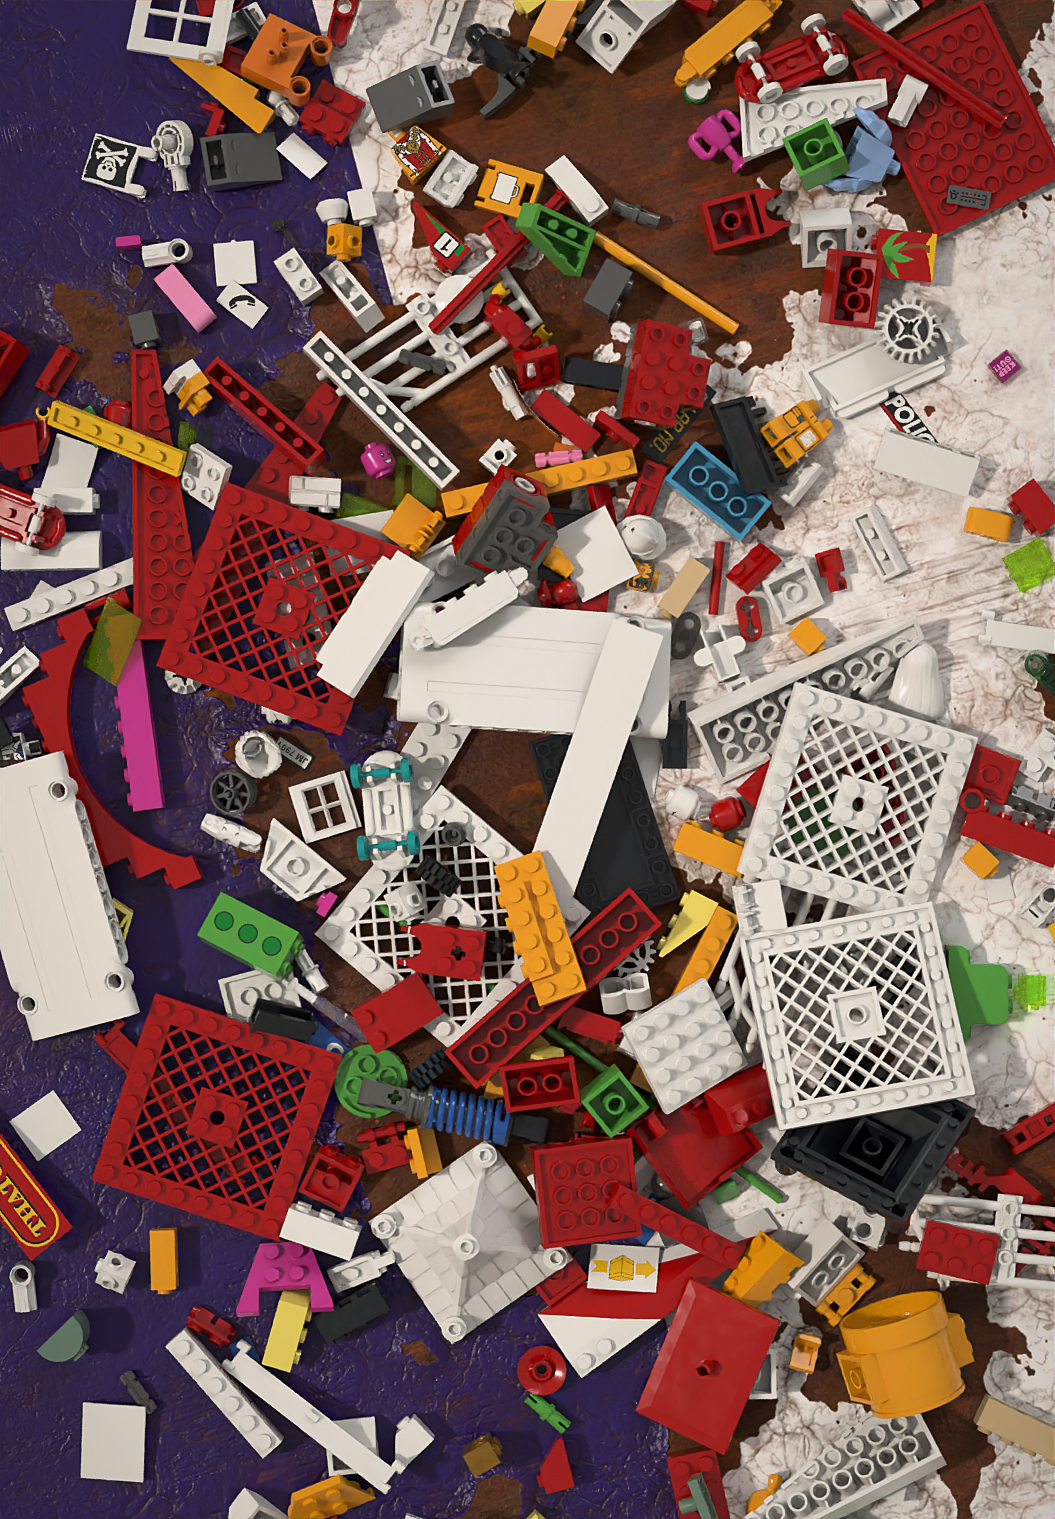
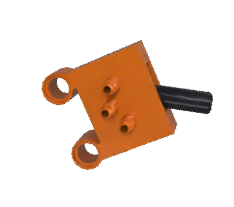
M247 8L239 10L236 13V18L253 41L249 52L241 64V76L288 98L290 103L295 106L307 104L310 99V82L305 77L296 75L307 55H310V59L315 65H327L332 58L331 40L326 36H316L269 13L261 28ZM322 48L325 49L327 52L321 54L316 52L315 50ZM300 88L303 89L305 92L302 94H297L294 92V90Z

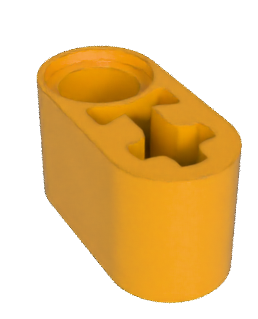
M969 507L963 531L1000 542H1008L1014 518L977 507Z

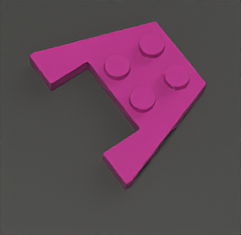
M296 1242L260 1244L236 1309L237 1317L260 1316V1292L311 1289L312 1312L334 1311L331 1296L312 1248Z

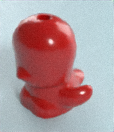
M544 578L540 582L537 594L543 608L555 609L558 606L574 602L578 597V589L576 584L570 579H562L554 585L548 586L547 580Z

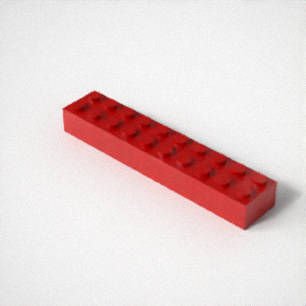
M629 887L571 938L588 991L540 1007L532 982H530L529 978L525 979L447 1048L444 1053L476 1089L482 1088L500 1072L499 1065L509 1064L664 925Z

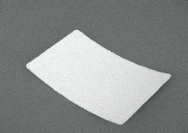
M57 433L41 488H87L98 447L95 448L91 444Z

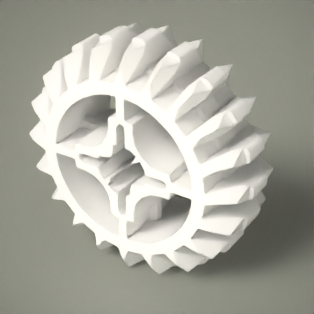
M906 297L901 298V305L896 299L892 300L893 308L886 304L883 307L886 313L879 312L877 315L883 321L875 322V326L881 328V330L875 331L874 336H882V339L878 340L876 344L881 345L885 343L886 347L882 349V353L884 354L891 350L892 353L889 356L891 360L898 354L899 363L904 361L905 356H907L908 363L913 362V355H915L918 361L922 360L923 355L921 351L928 356L931 351L927 346L931 348L937 346L936 342L931 339L940 338L939 333L933 332V330L941 327L940 324L932 323V321L938 318V315L929 316L928 313L933 308L930 306L924 310V300L918 306L915 305L916 297H912L909 304ZM911 311L916 313L917 316L912 320H907L903 316H899L897 312ZM891 318L897 328V333L892 339L888 333V324ZM922 321H924L926 326L924 341L920 339L921 336L917 330L918 325ZM914 322L916 323L910 330L911 336L908 333L899 338V335L904 330L903 324L908 326ZM902 340H908L915 344L917 348L903 349L898 347L897 344Z

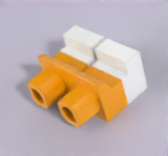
M193 359L174 370L162 387L168 395L175 392L181 400L179 409L182 410L187 407L193 417L202 412L207 407L206 404L213 399L206 390L210 382Z

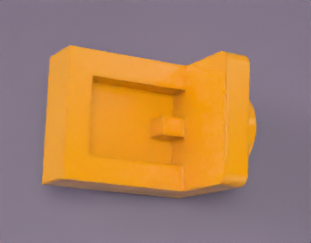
M798 1333L793 1342L788 1368L812 1374L815 1368L818 1348L822 1340L816 1338V1335L812 1333Z

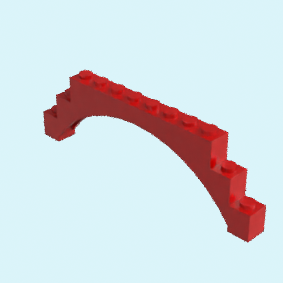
M84 608L58 619L59 626L56 627L60 639L66 640V643L40 654L42 660L39 661V665L44 675L48 674L49 677L22 688L24 695L21 697L26 708H31L34 714L31 720L36 731L40 730L44 737L41 743L45 752L50 754L62 750L64 752L69 769V777L73 778L78 785V792L75 797L76 800L82 801L86 809L102 867H108L128 858L130 861L126 863L131 876L136 875L137 879L165 868L166 873H163L165 881L169 887L173 886L174 890L204 878L194 855L183 857L167 852L133 834L105 808L91 788L83 773L75 750L71 730L70 707L75 672L81 654L90 636L97 631L88 611ZM61 785L62 792L65 794V788Z

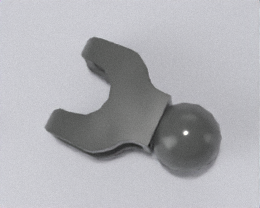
M655 1173L651 1179V1189L658 1196L660 1204L709 1229L701 1205L697 1203L692 1208L685 1210L660 1176ZM659 1232L666 1248L674 1245V1239Z

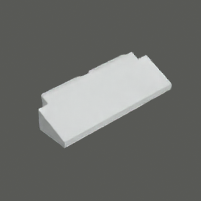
M933 311V312L928 313V314H929V316L931 317V316L935 315L936 312ZM939 317L932 321L933 324H940L941 326L939 329L933 330V332L940 334V338L931 339L936 342L937 346L935 348L927 346L931 351L928 356L921 351L923 359L920 361L916 359L915 355H913L914 360L912 363H908L907 356H905L902 363H899L898 354H896L894 359H889L892 351L888 350L883 354L882 349L886 345L885 343L877 345L876 342L882 339V336H877L802 370L803 377L813 399L819 405V412L821 413L831 408L835 418L839 416L841 419H846L886 401L889 398V393L893 391L904 393L942 376L946 368L944 357L952 354L953 350L952 340ZM922 321L918 325L917 330L921 336L920 339L924 341L926 326L924 321ZM914 322L908 326L904 324L903 333L899 335V338L908 333L911 336L910 330L916 323ZM897 328L888 331L891 339L895 337ZM902 340L897 344L898 347L903 349L917 348L915 344L908 340Z
M398 550L391 560L382 556L352 600V604L346 613L343 614L319 651L315 660L323 664L317 676L350 697L355 698L435 573Z

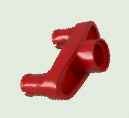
M361 0L334 1L327 33L334 47L338 46L341 49L346 46L347 37ZM348 4L351 6V10L348 13H341L338 10L339 7Z

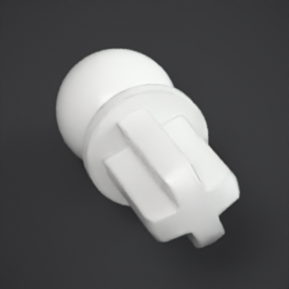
M271 90L266 97L268 106L274 109L276 115L281 116L288 126L297 125L300 117L292 108V103L284 96Z

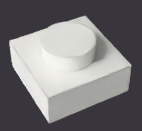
M746 671L723 681L727 694L751 684Z

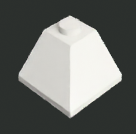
M246 1488L241 1491L229 1507L228 1519L289 1518L261 1495Z

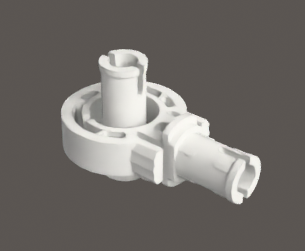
M181 120L165 121L160 124L156 135L152 137V148L158 151L161 158L164 159L165 168L171 170L173 192L189 190L186 168L191 164L190 155L193 150L191 130Z

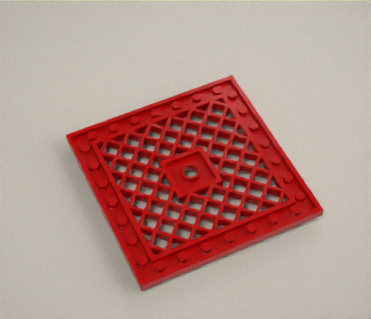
M227 482L156 666L342 736L357 695L355 698H352L334 686L331 689L330 684L320 677L309 681L304 669L317 664L319 671L322 668L320 662L315 660L317 655L313 646L324 641L326 642L330 634L326 635L321 623L334 618L337 624L339 622L337 616L346 613L351 603L346 593L357 588L360 589L365 580L359 581L355 570L368 565L371 572L373 569L371 564L376 565L382 556L391 560L397 550L408 557L411 556L412 552ZM242 515L249 517L243 521H240ZM256 520L272 527L260 531ZM253 522L257 533L245 538L240 527ZM237 529L241 540L231 544ZM279 529L292 533L294 536L284 540ZM276 530L280 542L268 547L263 535ZM260 537L264 549L252 554L247 543ZM302 538L318 544L307 549ZM299 539L303 551L291 556L286 544ZM244 544L248 556L236 561L231 550ZM283 546L288 558L275 563L270 551ZM325 546L341 553L329 557ZM322 548L326 560L313 564L309 553ZM228 552L232 560V564H229L222 568V565ZM267 553L272 565L259 570L254 558ZM306 555L310 567L298 572L293 560ZM348 555L364 562L353 566ZM345 556L350 568L337 573L332 561ZM251 560L256 572L243 577L238 566ZM290 562L294 574L282 579L277 567ZM329 563L334 575L321 580L316 569ZM235 567L240 579L227 584L223 572ZM274 569L278 580L269 577L266 585L261 574ZM313 570L318 582L305 588L300 576ZM352 572L357 584L344 589L339 577ZM220 576L224 586L213 591L217 578ZM258 576L263 588L250 593L245 581ZM297 578L302 589L286 582ZM336 579L341 591L328 596L323 585ZM242 583L247 595L234 600L230 588ZM320 586L325 598L314 603L316 594L308 591ZM226 590L231 602L218 607L214 595ZM263 593L257 608L252 597ZM343 595L348 607L335 612L330 600ZM209 599H211L215 609L204 614ZM249 599L254 611L241 616L236 604ZM282 602H287L291 605V612L287 616H281L277 612V607ZM327 602L332 614L319 619L315 607ZM233 606L238 618L225 623L221 611ZM312 611L316 621L305 626L309 613ZM217 613L222 625L209 630L205 618ZM254 616L252 624L260 627L249 632L244 620ZM202 622L206 632L196 636L199 625ZM240 622L245 634L233 639L228 627ZM318 625L323 637L310 642L306 630ZM224 629L229 641L217 646L212 634ZM267 629L284 636L271 640ZM263 631L268 643L256 648L251 636ZM303 633L307 644L294 649L290 638L299 641ZM208 636L213 648L201 653L196 641ZM247 638L252 650L240 655L235 643ZM287 640L291 652L278 656L274 644ZM192 644L197 655L189 652ZM231 645L236 657L224 662L219 650ZM271 647L275 659L263 664L258 652ZM309 648L314 660L302 665L297 653ZM215 652L220 663L204 657ZM255 654L259 666L247 671L242 659ZM293 655L298 667L286 672L281 660ZM239 661L243 672L227 666ZM278 663L282 675L270 680L265 668ZM262 670L266 681L250 674ZM301 671L305 683L293 688L288 676ZM285 678L289 690L272 683ZM324 680L329 692L316 697L311 685ZM308 687L312 698L296 692ZM330 696L327 704L319 701Z
M155 993L92 1180L279 1242L283 1224L292 1205L342 1054L309 1043L305 1044V1042L265 1032L257 1031L250 1034L249 1023ZM171 1025H174V1026L179 1027V1028H177V1029H175V1030L169 1032V1029H170V1026H171ZM186 1030L201 1034L202 1036L191 1041ZM182 1031L187 1043L175 1048L170 1036ZM210 1038L225 1042V1044L214 1048ZM206 1039L211 1050L199 1056L193 1044ZM165 1040H167L171 1051L161 1055ZM233 1045L249 1051L238 1056ZM229 1046L234 1058L222 1064L217 1052ZM190 1047L195 1058L183 1064L178 1052ZM256 1053L272 1059L261 1064ZM174 1054L179 1066L167 1071L162 1060ZM213 1054L218 1066L206 1071L201 1060ZM252 1054L258 1066L245 1071L240 1060ZM280 1061L294 1065L295 1067L287 1071H284ZM197 1062L203 1074L191 1079L186 1067ZM237 1062L242 1074L230 1079L225 1067ZM276 1062L281 1074L269 1079L264 1067ZM159 1063L164 1074L152 1079ZM303 1069L311 1071L309 1078H307ZM182 1070L187 1082L175 1087L170 1075ZM221 1070L226 1082L214 1087L209 1075ZM260 1070L265 1082L253 1087L248 1075ZM299 1070L304 1082L292 1087L287 1075ZM166 1078L171 1090L160 1095L154 1083ZM205 1078L210 1088L202 1086L198 1094L193 1083ZM244 1078L249 1090L238 1095L232 1083ZM283 1078L288 1090L277 1095L271 1083ZM151 1086L156 1097L145 1102L149 1087ZM190 1086L195 1097L183 1102L178 1090ZM229 1086L233 1096L218 1090ZM268 1086L273 1097L261 1102L256 1091ZM306 1086L300 1102L295 1091ZM174 1093L179 1105L167 1110L162 1098ZM252 1093L257 1105L246 1110L249 1101L241 1098ZM291 1093L296 1105L284 1110L279 1099ZM158 1101L163 1113L152 1118L146 1106ZM197 1101L192 1117H190L185 1106ZM275 1101L280 1113L269 1118L264 1106ZM143 1109L148 1120L137 1125ZM182 1109L187 1120L175 1126L170 1114ZM260 1109L265 1120L253 1126L248 1114ZM218 1110L224 1114L225 1119L222 1123L215 1124L211 1121L210 1115L213 1111ZM297 1110L292 1125L287 1114ZM166 1116L171 1128L159 1133L154 1122ZM283 1116L288 1128L276 1133L271 1122ZM244 1117L249 1128L238 1133ZM150 1124L155 1136L144 1141L139 1129ZM267 1124L273 1136L261 1141L256 1129ZM188 1125L186 1134L193 1137L183 1141L178 1129ZM174 1132L179 1144L167 1149L162 1137ZM252 1132L257 1144L245 1149L240 1137ZM290 1132L284 1148L279 1137ZM135 1133L140 1144L129 1148ZM202 1139L216 1143V1145L206 1149ZM158 1140L163 1151L151 1156L146 1145ZM197 1140L202 1151L190 1156L185 1145ZM236 1140L241 1151L229 1156L225 1147L233 1149ZM275 1140L280 1151L268 1156L263 1145ZM142 1148L147 1159L136 1164L131 1152ZM182 1148L187 1159L175 1164L170 1153ZM221 1148L226 1159L214 1164L209 1153ZM260 1148L265 1159L253 1164L248 1153ZM205 1155L210 1167L198 1172L193 1161ZM244 1155L249 1167L237 1172L232 1161ZM126 1156H127V1158H128V1160H129V1162H130L131 1165H128V1164H125V1163H124V1160H125V1157H126ZM166 1156L171 1167L159 1172L154 1160ZM282 1156L276 1172L271 1161ZM150 1163L154 1173L140 1169V1167ZM189 1163L194 1175L183 1180L177 1168ZM228 1163L233 1175L222 1180L216 1168ZM267 1163L272 1175L261 1180L255 1168ZM173 1171L177 1180L163 1175ZM213 1171L218 1182L206 1188L201 1176ZM252 1171L257 1182L245 1187L239 1176ZM236 1178L241 1190L229 1195L224 1184ZM197 1179L201 1188L186 1183ZM274 1179L268 1195L263 1184ZM220 1186L224 1196L210 1191ZM259 1186L264 1198L252 1203L248 1191ZM244 1194L248 1204L234 1200V1198ZM266 1202L264 1209L257 1207Z

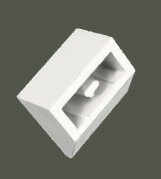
M375 1416L333 1421L379 1457ZM327 1450L329 1476L357 1473Z

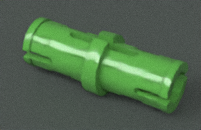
M530 1393V1396L536 1402L527 1396L524 1403L540 1415L539 1418L541 1420H546L562 1434L566 1429L558 1422H561L568 1428L571 1421L555 1409L553 1403L549 1404L540 1395Z

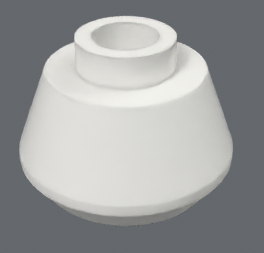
M340 198L328 199L318 203L316 212L322 223L328 226L341 224L346 220L349 204Z

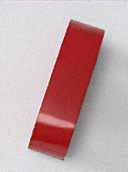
M743 596L735 605L740 635L747 642H755L762 635L758 604L753 597ZM745 600L748 601V604H753V608L750 609L749 618L746 617L745 610H740V606L744 604ZM750 620L752 627L758 629V632L754 634V638H750L749 634L744 633V630L748 629L747 621Z

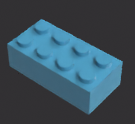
M696 441L663 482L738 543L742 541L772 503L761 493L745 497L736 473Z

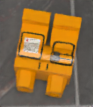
M814 399L807 402L802 400L777 418L769 421L759 430L771 448L790 435H793V437H790L774 450L786 468L790 467L829 436L828 433L834 428L829 419L824 418L819 422L814 415L820 410L819 405ZM770 429L778 439H775L770 435ZM784 448L792 458H788L785 455Z

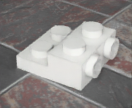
M796 555L788 557L784 560L785 565L775 568L760 582L766 598L769 600L781 625L825 604L809 566L802 556L799 558Z

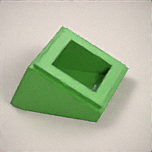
M733 1179L720 1183L712 1190L718 1205L740 1195Z

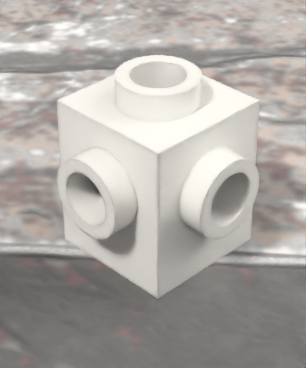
M415 881L407 883L383 896L396 922L403 919L410 922L420 916L419 911L427 907Z
M108 1251L105 1259L100 1258L94 1271L98 1275L95 1283L100 1284L106 1289H112L123 1294L136 1262L122 1254Z

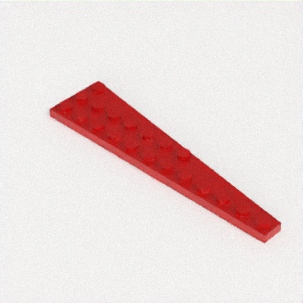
M131 349L132 430L173 447L156 350ZM132 459L133 640L166 641L195 566L179 476H173ZM202 622L199 625L196 636L206 632ZM208 636L198 641H208Z

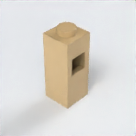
M690 556L658 603L657 607L660 609L658 613L670 621L672 618L677 620L710 572V569Z

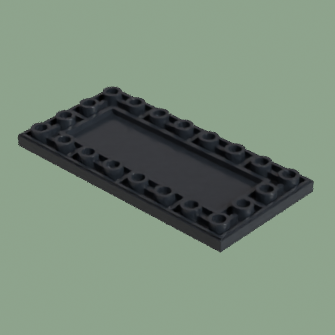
M552 734L528 742L548 805L573 735ZM629 737L576 886L580 903L591 911L585 919L587 924L629 887L649 909L681 898Z

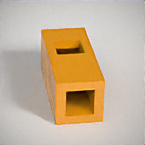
M177 1227L152 1228L150 1230L151 1290H158V1294L173 1293L172 1290H176L179 1286Z

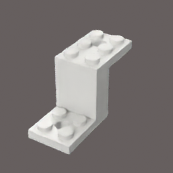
M604 0L575 42L612 74L618 69L639 38L662 21L678 0ZM604 33H607L612 37V44H608L605 42L603 37Z

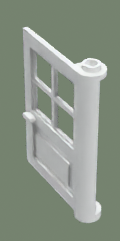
M136 0L127 50L198 61L208 66H216L223 60L234 0H216L212 18L184 14L187 0H181L179 13L152 9V0ZM149 14L177 18L173 42L145 37ZM183 20L211 24L206 47L178 42Z

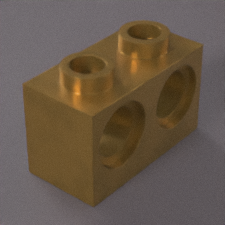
M489 1432L463 1447V1458L475 1478L501 1463L503 1447L496 1436L492 1438Z

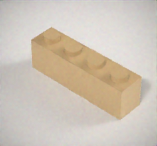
M985 1394L973 1419L975 1424L978 1425L977 1429L991 1436L992 1432L1001 1436L999 1440L1010 1446L1016 1443L1023 1447L1022 1451L1035 1457L1036 1454L1045 1457V1462L1055 1466V1426Z

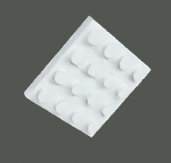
M705 978L699 979L621 1027L665 1114L673 1112L748 1065Z

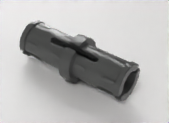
M618 198L615 199L610 212L631 220L630 222L633 224L637 222L654 230L657 229L661 218L660 214L643 209L639 204L635 206Z

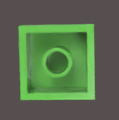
M827 118L782 139L805 191L850 171L846 156Z
M615 1064L611 1065L580 1090V1101L610 1138H613L650 1108Z

